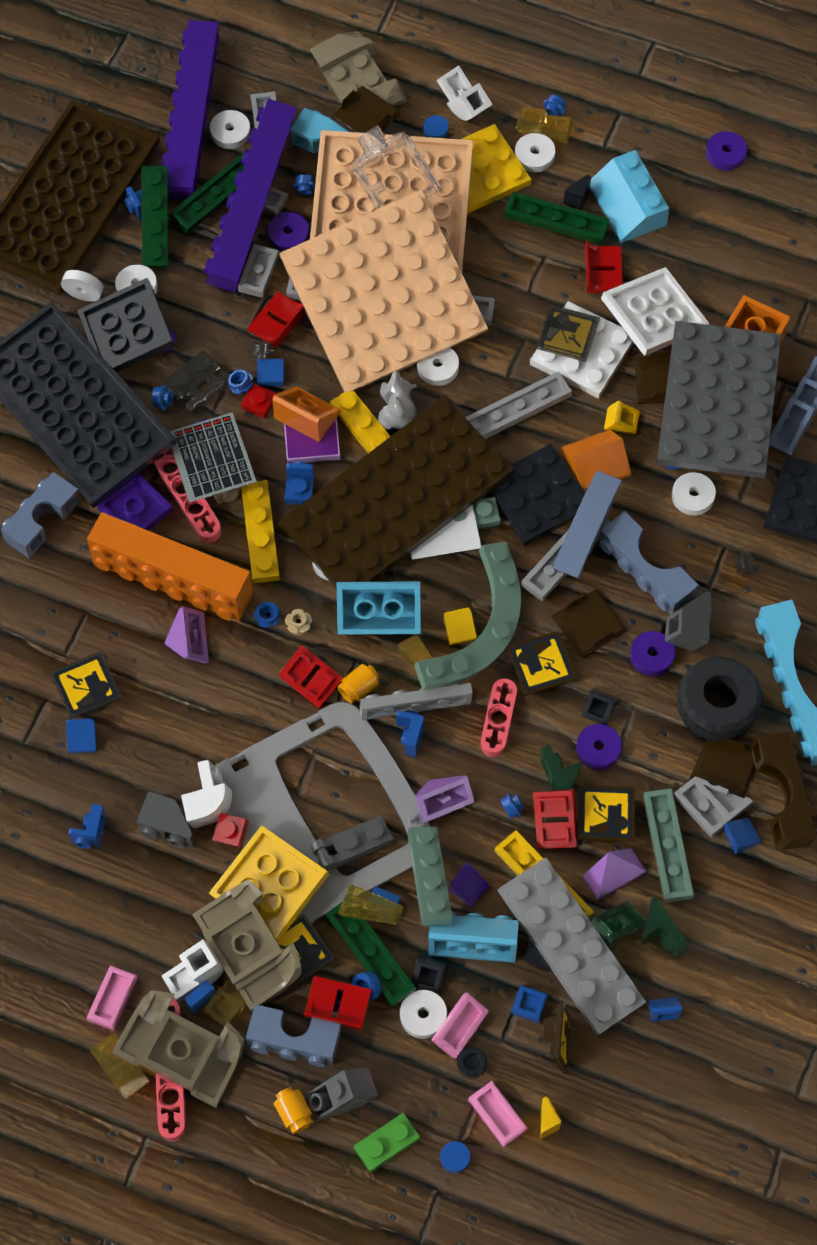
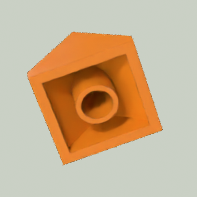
M297 386L274 395L272 400L274 419L318 442L321 441L341 409Z
M611 430L561 447L574 477L585 492L596 470L617 479L631 476L623 439Z

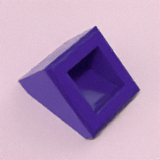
M466 863L451 881L449 890L473 907L490 884L471 865Z

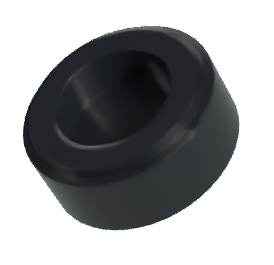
M470 1047L464 1049L459 1054L457 1068L465 1078L476 1079L482 1076L486 1070L487 1059L480 1049Z

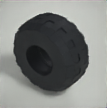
M722 656L705 658L692 665L682 678L677 696L678 712L686 727L700 738L702 737L714 742L724 741V739L733 740L746 734L756 722L761 709L762 690L757 677L752 673L751 669L738 662V660ZM710 691H724L732 697L735 704L728 708L714 707L707 702L704 695Z

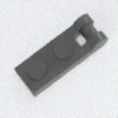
M378 816L329 838L318 839L310 845V849L313 855L318 856L320 860L318 862L319 866L326 871H330L393 844L394 838L382 816ZM334 849L336 855H329L328 851Z

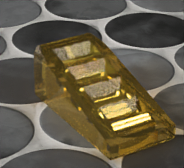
M417 635L398 644V654L414 670V665L417 661L432 658Z
M350 884L338 914L396 925L404 907Z

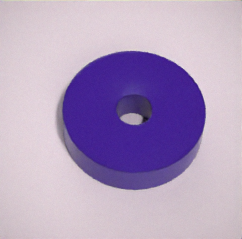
M729 131L714 134L709 139L706 148L708 162L713 167L724 171L740 167L744 163L747 153V145L740 135Z
M292 212L281 213L275 216L268 225L269 241L279 251L283 252L309 239L308 224L299 214ZM292 231V233L286 234L285 232Z
M656 631L644 632L633 641L630 659L633 666L642 674L649 676L661 675L667 672L673 664L675 647L665 642V635ZM655 651L657 655L650 656L648 652Z
M590 725L583 729L578 736L576 744L577 756L585 766L591 769H607L619 759L621 739L617 732L607 725ZM601 744L604 748L597 750L594 748V745Z

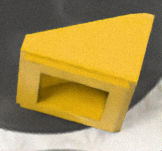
M617 401L607 409L604 429L635 435L640 411Z
M470 607L444 613V625L450 645L477 639Z
M547 1097L542 1098L540 1139L560 1130L561 1119Z

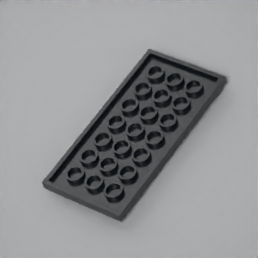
M53 301L0 340L1 403L71 484L78 488L79 493L93 509L177 444L175 437Z

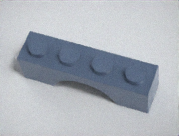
M624 511L600 530L599 544L606 554L614 556L618 561V565L625 573H630L636 579L638 586L644 592L648 591L654 597L657 606L661 610H667L672 614L697 596L699 585L681 567L661 569L645 561L638 547L642 539L643 529Z

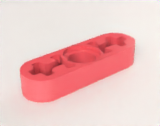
M499 679L492 687L481 737V750L489 757H498L506 749L517 697V687L509 679ZM503 688H507L509 693L506 695L505 705L500 704V692H502ZM495 712H502L506 715L507 720L502 724H496L491 720V716ZM493 731L498 732V744H496L495 748H490V743L488 742L492 740Z

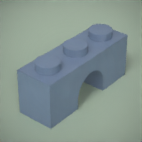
M52 472L48 478L41 480L37 490L31 497H27L22 501L19 510L4 521L1 528L4 541L30 559L47 540L44 529L36 523L37 520L45 514H55L65 520L81 502L78 488Z
M254 1005L246 1035L247 1045L251 1047V1050L261 1054H268V1051L280 1053V1057L293 1061L297 1060V1057L306 1059L309 1064L317 1067H325L326 1064L333 1066L341 1036V1024L312 1018L310 1027L305 1034L299 1037H291L282 1030L285 1020L282 1010Z

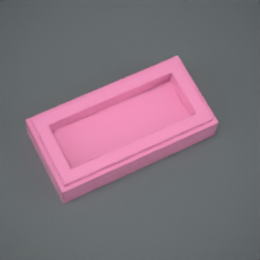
M110 965L88 1013L87 1020L115 1031L138 979L137 975Z
M464 993L431 1040L452 1058H457L489 1013V1010L469 993Z
M493 1081L468 1098L470 1104L503 1148L528 1131L527 1126Z

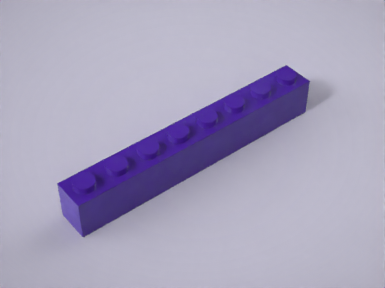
M188 20L187 30H183L182 33L184 50L179 52L181 70L176 71L178 90L173 91L172 104L175 106V109L170 111L169 126H172L171 132L166 133L168 153H163L162 166L168 167L169 200L185 201L197 191L220 39L218 22Z
M267 99L265 107L260 106L256 121L259 122L258 128H252L249 142L252 143L250 150L245 149L241 164L245 165L243 172L238 170L234 185L237 186L236 192H230L226 207L230 208L228 215H222L219 229H222L221 236H215L211 251L215 252L213 259L208 258L204 268V273L208 274L206 284L236 293L294 122L296 107L271 99Z

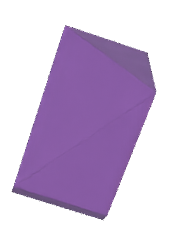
M181 607L164 644L185 659L206 664L209 662L204 612Z
M466 775L429 780L415 795L424 823L475 802Z
M628 848L608 852L583 875V879L599 901L646 873V870L633 850Z

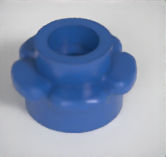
M550 95L548 100H544L545 112L549 116L557 118L558 116L562 117L565 115L567 103L561 97Z
M311 175L296 176L293 188L298 190V194L311 195L315 191L316 178Z
M245 370L234 371L228 378L229 389L234 394L248 392L253 385L252 375Z
M167 385L155 387L152 392L153 407L165 411L173 402V392L169 390Z
M262 602L255 610L254 618L261 627L268 628L270 625L275 626L279 623L281 611L272 602Z
M508 792L506 797L500 799L501 804L510 819L516 816L521 818L522 814L520 811L525 809L517 794L512 796Z

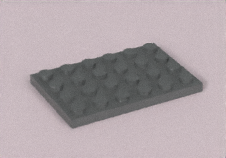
M675 321L657 464L765 478L781 334Z

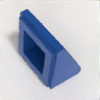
M94 719L67 720L68 754L96 752V724Z
M749 818L724 824L723 832L735 854L761 844V840Z
M677 998L654 999L648 1002L650 1020L652 1022L676 1020L681 1016L682 1005Z

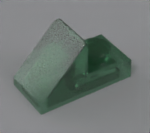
M550 745L539 749L538 760L553 791L574 788L581 773L582 762L564 768L558 752L553 753Z
M654 897L651 899L641 945L661 935L660 942L668 953L672 952L678 958L686 953L688 942L659 899Z
M628 901L594 917L591 921L611 951L616 948L624 937L641 929L646 923Z

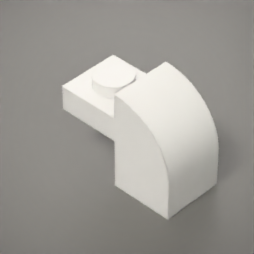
M460 66L455 67L436 80L449 100L446 104L462 120L467 121L493 105L480 83L472 87Z
M209 760L198 762L203 789L181 795L186 821L194 829L217 822L221 813L226 814L232 802V790L223 783L219 767H215Z
M201 940L180 954L179 957L182 962L163 974L162 978L171 993L175 994V1000L180 1002L205 981H208L210 984L215 982L223 973L224 968L209 943Z

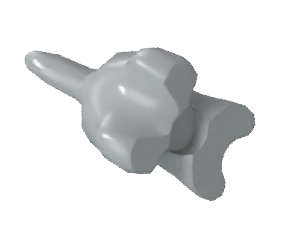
M394 371L389 383L383 382L380 388V394L387 405L380 411L378 421L388 430L392 428L401 429L417 417L416 407L410 397V391L416 388L417 385L410 384L401 378L398 371Z

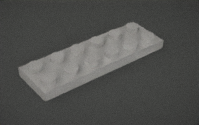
M547 858L536 863L497 890L597 1036L646 1003Z

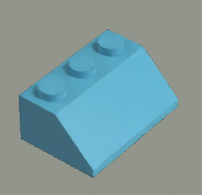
M636 150L613 158L591 179L590 189L606 218L610 219L609 223L620 243L667 226L669 207Z
M337 582L338 634H421L420 582Z
M452 912L451 925H430L429 956L515 963L518 920H513L512 917L503 915L496 916L495 919L484 918L483 915L477 913L455 916Z

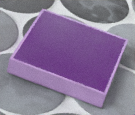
M337 418L320 442L284 424L287 463L340 460Z

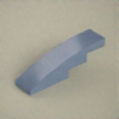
M815 356L805 377L803 376L793 397L790 398L769 439V446L790 456L817 412V356Z
M596 470L568 530L553 569L579 579L599 532L605 524L622 480Z

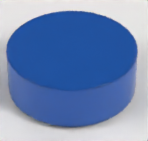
M434 115L425 120L424 135L426 137H447L449 125L444 117Z
M365 971L353 978L352 985L371 989L369 1001L379 997L381 984L374 973Z
M457 1141L447 1143L440 1153L441 1165L450 1173L457 1174L463 1172L470 1163L468 1148L463 1143Z

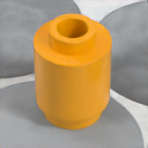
M361 664L341 680L338 690L348 703L359 702L360 699L379 686L378 679L380 676L371 665Z
M288 1087L276 1094L277 1100L273 1104L286 1129H290L292 1134L301 1132L314 1123L311 1118L313 1113L300 1089L293 1090L292 1087Z

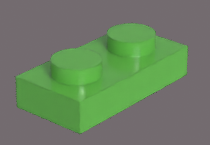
M402 1113L355 1144L354 1150L369 1172L372 1173L418 1142L420 1136L405 1114Z

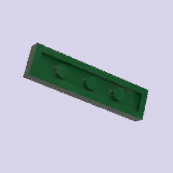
M244 152L170 212V218L186 234L228 201L230 192H236L237 186L234 185L238 170L243 172L245 165L241 164Z
M142 166V265L148 268H169L167 166Z
M512 192L504 212V218L600 245L603 243L610 219L516 192Z
M347 898L325 913L327 919L365 971H370L378 977L381 984V993L392 1008L416 991L415 986L350 898Z

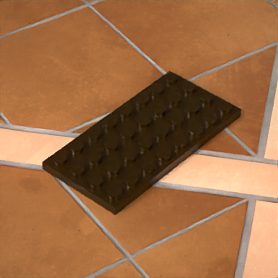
M71 100L0 205V270L60 296L64 290L61 286V281L65 272L78 269L127 194L126 188L132 186L142 171V166H145L159 145V136Z
M443 396L279 521V526L336 589L337 582H373L514 473V468Z

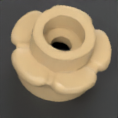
M302 609L293 610L285 618V624L288 625L287 629L295 635L305 634L310 629V623H312L311 615L308 612L305 613Z

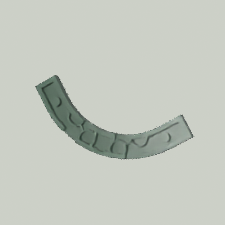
M506 541L482 545L479 549L490 582L491 606H493L491 616L484 631L473 643L460 651L441 657L417 661L414 667L422 690L457 684L476 676L480 671L492 664L510 642L520 616L521 589L517 570Z

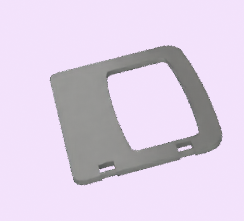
M338 702L319 710L318 713L302 719L248 747L232 758L214 765L219 767L223 783L232 790V802L226 814L249 821L243 848L262 825L318 864L320 861L318 856L313 855L310 849V845L316 840L295 806L281 778L276 761L287 753L336 728H341L346 732L369 763L393 803L407 835L409 827H430L429 822L424 823L422 821L416 797L391 754L368 721L361 720L358 708L349 703ZM322 719L325 725L311 732L308 725ZM246 759L249 765L235 772L231 765ZM409 842L400 849L349 876L341 875L336 868L327 871L330 875L295 921L303 917L308 924H311L326 916L325 913L347 898L354 901L372 891L374 886L380 887L413 869Z

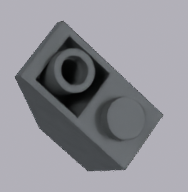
M705 592L692 599L667 617L666 643L690 651H694L708 643L710 638V614L712 611L710 592Z
M148 791L137 819L139 832L144 837L152 840H157V838L168 840L169 844L178 848H184V846L193 848L194 839L192 832L176 800Z
M369 1068L343 1070L306 1093L315 1122L357 1109L378 1096Z

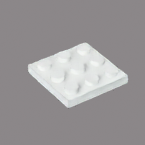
M666 267L603 292L601 298L644 356L672 345L675 321L709 325V322Z
M568 301L562 310L563 312L596 320L585 358L582 359L543 349L539 345L530 359V365L550 375L559 371L566 383L599 399L634 342L624 328ZM550 328L546 338L552 339L559 330Z

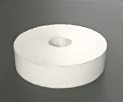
M226 110L218 113L210 123L211 138L221 148L235 149L241 147L248 141L251 133L248 118L243 113L235 110Z
M531 133L518 140L515 146V155L526 171L542 172L553 164L555 146L547 136Z
M128 266L117 275L115 281L116 290L119 291L148 278L156 295L158 288L156 276L146 266Z
M79 270L66 271L61 281L62 288L68 294L84 301L93 302L99 300L104 289L103 284L96 277Z
M449 348L417 362V371L421 379L430 385H446L457 376L459 359L455 351ZM440 363L442 366L436 367L434 364Z
M695 472L680 476L674 483L672 490L674 505L679 511L688 515H701L707 512L712 507L716 495L713 482L707 476ZM696 492L698 495L692 496L689 493Z
M415 991L408 995L401 1004V1024L408 1034L416 1038L426 1039L433 1037L447 1018V1009L444 1001L432 991ZM425 1010L429 1015L426 1018H420L418 1013Z

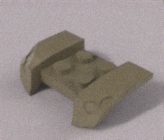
M355 31L337 34L310 49L326 81L340 103L352 90L356 92L361 86H364L392 106L402 105L406 102L404 91L397 79L387 81L372 59L371 55H377L379 52L376 50L373 42L368 37H364L362 33Z
M245 880L192 915L202 929L204 937L230 980L240 992L251 1012H253L255 1004L262 1006L285 991L301 975V964L294 943L290 944L284 951L281 949L256 906L264 901L263 893L252 882Z
M150 991L143 997L111 1053L135 1066L140 1064L190 1090V1095L216 1108L240 1061L244 1050V1038L228 1021L219 1037L169 1011L168 1009L175 994Z

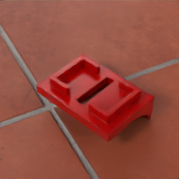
M586 241V293H603L623 285L621 246H595ZM591 269H615V270H591Z
M277 292L248 326L247 330L275 348H278L306 314V310L303 304L297 303L282 293ZM271 314L275 316L279 320L286 323V325L284 326L283 324H281L280 322L276 321L268 315Z
M302 645L278 674L280 678L319 709L338 688L343 677ZM319 665L321 668L304 688L302 684Z
M575 788L533 792L537 849L577 847L579 839H577ZM568 816L569 821L543 822V817Z
M314 976L304 1017L321 1019L341 1024V1026L362 1030L371 989ZM342 990L341 1004L338 1016L335 1018L332 1017L337 992Z

